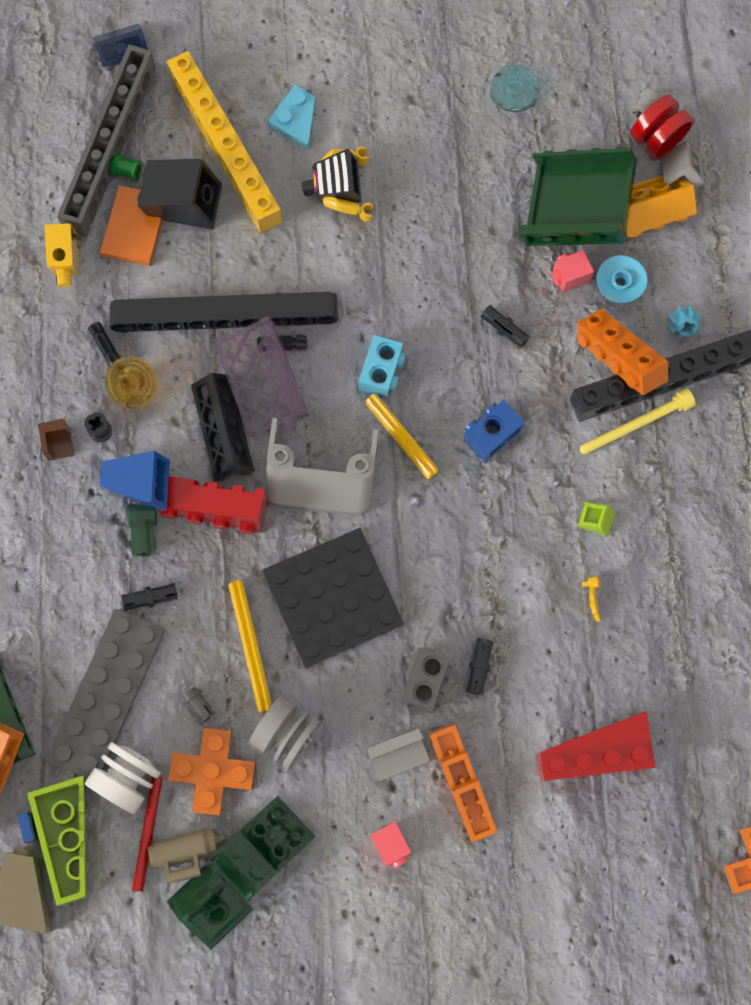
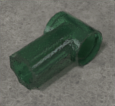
M141 503L128 504L127 520L128 526L131 528L132 555L146 557L156 554L155 526H157V509Z

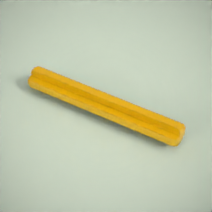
M377 394L366 399L368 408L427 479L435 476L438 472L436 465Z

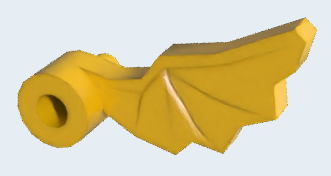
M599 576L589 577L588 581L582 582V586L590 587V606L594 619L598 622L601 619L596 588H600L601 584Z

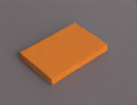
M118 186L100 250L101 257L151 266L163 220L158 217L147 216L137 206L140 189Z

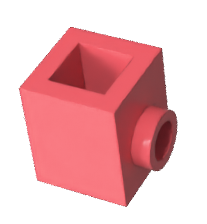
M584 250L572 255L566 253L558 257L551 276L555 285H559L563 293L589 283L594 270Z

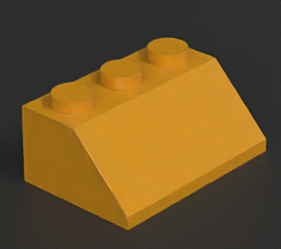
M664 175L633 184L626 236L637 237L644 231L661 229L665 224L674 221H684L688 219V216L697 214L694 185L681 177L667 185L664 182Z

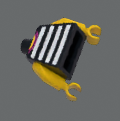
M360 146L356 149V152L349 148L330 150L320 161L312 166L313 179L302 182L304 195L310 196L315 194V197L329 209L354 216L358 213L362 221H371L373 215L366 214L364 210L373 211L374 206L371 203H365L362 206L358 204L362 202L359 166L363 167L368 164L369 157L365 156L367 149Z

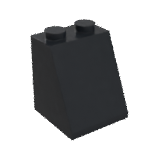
M202 159L147 160L146 168L142 175L143 182L137 198V206L147 216L158 217L164 221L213 229L222 183Z

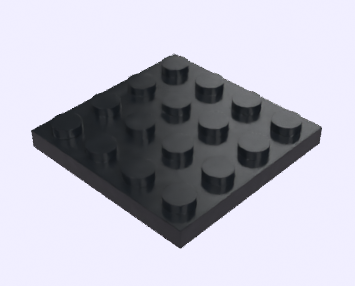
M361 528L262 570L305 669L404 626L401 615Z

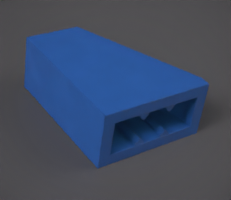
M156 451L102 461L99 477L100 487L115 495L158 510H167L170 460Z

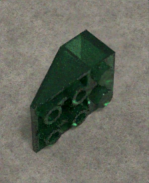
M276 796L220 846L210 860L249 902L316 836L280 797Z

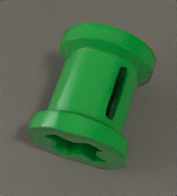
M116 153L111 163L110 172L114 176L119 174L130 178L132 182H137L142 173L143 163L141 160L133 161L124 158L122 154Z

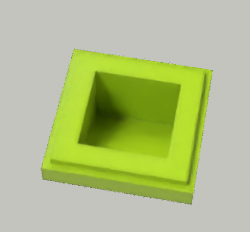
M585 502L578 527L608 536L615 511L609 505Z

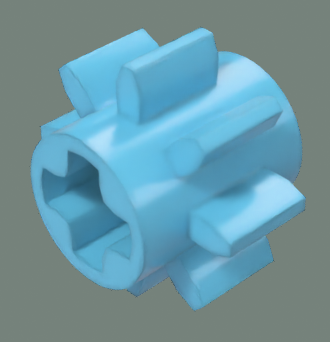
M690 305L687 308L677 307V310L669 315L672 323L668 326L672 333L676 332L679 339L683 336L692 337L697 330L701 329L698 321L702 318L698 312H694Z

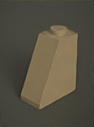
M15 847L14 852H5L0 870V925L40 933L51 932L52 924L40 858L31 856L32 850Z

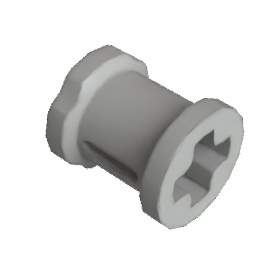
M649 89L642 90L640 99L629 110L630 115L637 121L654 102L660 99L659 95Z

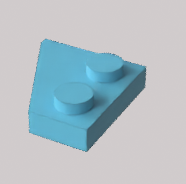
M294 85L269 118L268 126L308 149L315 110V96Z

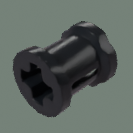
M94 412L86 417L84 426L92 440L101 443L111 437L112 427L106 420L105 415Z

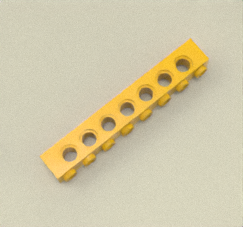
M189 51L166 61L172 82L259 233L261 234L281 224L280 207Z

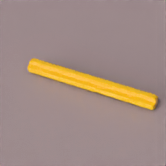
M241 580L229 583V589L259 712H266L272 706L244 584Z

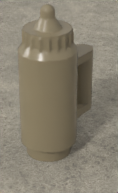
M201 829L155 841L154 845L148 846L151 866L153 869L158 867L160 870L164 869L167 884L201 876L199 860L218 853V846L225 842L227 837L225 835H216L214 829ZM194 861V866L175 871L170 870V867Z

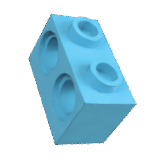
M373 335L358 381L359 391L377 394L387 399L390 391L395 392L399 377L395 376L397 368H403L406 353H403V343ZM388 352L393 355V358L386 360L380 355ZM380 375L385 377L386 381L376 383L373 378Z

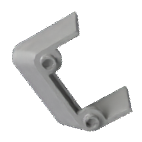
M272 418L266 468V495L269 503L276 507L354 516L365 514L371 505L379 430L373 429L370 454L359 453L353 455L347 463L346 472L293 467L294 454L288 446L278 444L280 435L278 418Z

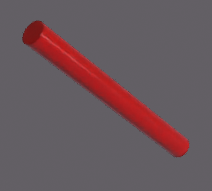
M152 776L151 778L153 787L149 790L132 891L143 892L149 861L148 846L152 844L162 777L156 779Z

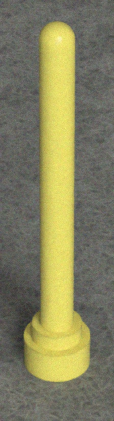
M688 388L676 392V396L672 398V401L581 445L580 452L588 454L675 410L687 411L696 406L695 399Z

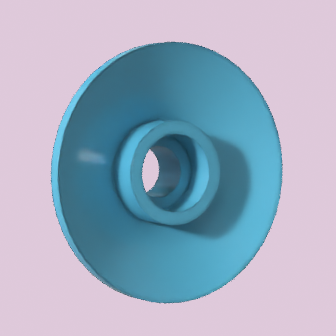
M618 255L608 258L600 265L596 275V283L599 291L605 298L615 303L626 304L637 300L644 293L647 286V274L644 267L634 258ZM621 280L624 286L618 285L616 281Z

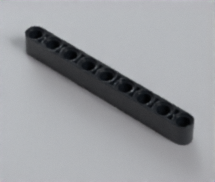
M333 292L121 299L110 302V329L116 332L325 325L338 321L337 294Z

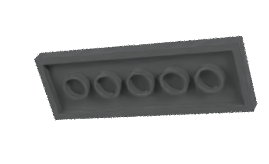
M114 609L46 762L85 778L89 777L94 768L105 769L106 763L101 757L103 754L110 757L112 753L107 747L111 742L115 744L164 636L165 628Z

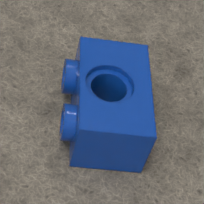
M505 400L501 401L498 405L496 403L490 405L485 410V416L481 420L477 421L475 419L465 428L466 432L463 441L484 463L523 430L525 421ZM489 425L496 426L499 432L491 434L486 430V427Z

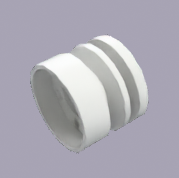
M111 742L107 748L117 754L115 760L105 754L101 757L110 768L108 771L94 768L84 784L110 802L135 815L145 800L143 795L136 790L138 785L152 789L153 784L143 777L148 773L158 779L161 772L154 767L150 760L127 746Z

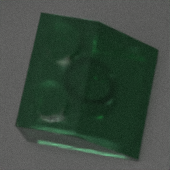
M210 861L201 868V876L191 878L166 901L178 920L210 950L254 910Z

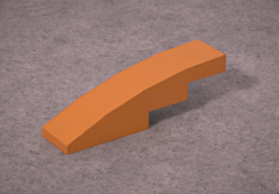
M453 722L428 732L471 843L497 833L480 783L475 776L455 723Z

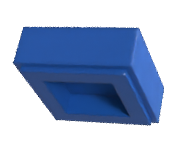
M26 812L17 815L24 843L39 841L33 814Z

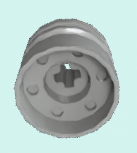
M281 695L259 722L249 740V744L264 754L273 745L276 746L277 750L273 760L278 762L286 753L287 757L282 767L289 771L296 762L304 757L313 744L321 721L314 718L306 727L305 723L310 714L306 711L296 720L293 716L297 705Z

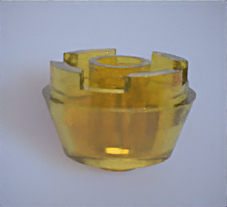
M123 357L116 360L108 368L105 376V386L110 399L124 408H140L149 403L156 392L157 381L154 371L145 361L136 357Z

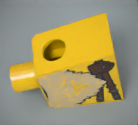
M44 224L47 268L53 275H56V287H71V275H78L80 273V236L71 224Z

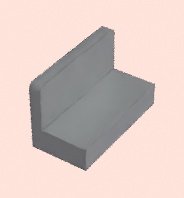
M687 140L662 157L664 182L667 185H670L683 175L686 176L695 188L704 183L701 157Z
M419 728L367 748L379 781L430 761Z

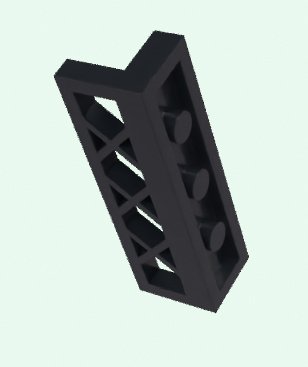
M210 373L193 383L191 388L214 481L221 482L234 474L248 475L254 472V467L231 377L226 374ZM207 385L208 394L205 400L203 399L201 388ZM210 409H212L214 413L212 424L209 422L208 419ZM216 433H218L220 437L218 448L215 446L214 443ZM222 457L225 458L227 469L223 472L220 467Z

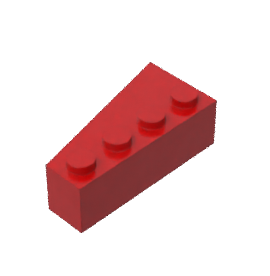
M169 476L167 510H158V512L161 513V516L169 519H176L177 516L187 518L188 522L194 524H202L204 521L213 523V526L219 529L228 530L229 527L239 528L241 533L254 535L255 532L262 533L269 502L265 489L256 488L255 493H251L245 490L244 486L233 485V488L228 490L215 482H205L204 486H199V482L196 480Z
M647 711L536 754L540 782L655 768Z

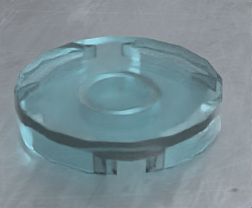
M510 65L498 70L494 75L490 92L493 101L498 107L505 111L516 113L525 111L533 106L537 100L540 86L538 78L528 68L525 70L519 65Z

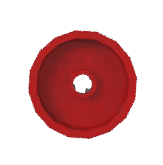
M670 94L654 102L638 118L630 132L631 137L639 145L646 144L645 151L654 160L662 158L673 150L685 138L695 123V119L686 110L678 111L680 105Z

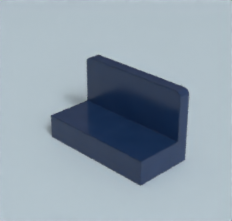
M139 24L93 37L103 67L121 62L128 44L148 50L142 28Z

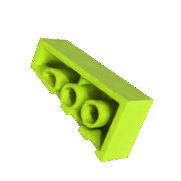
M84 776L27 793L56 906L59 907L87 898L86 785L84 784L86 779Z

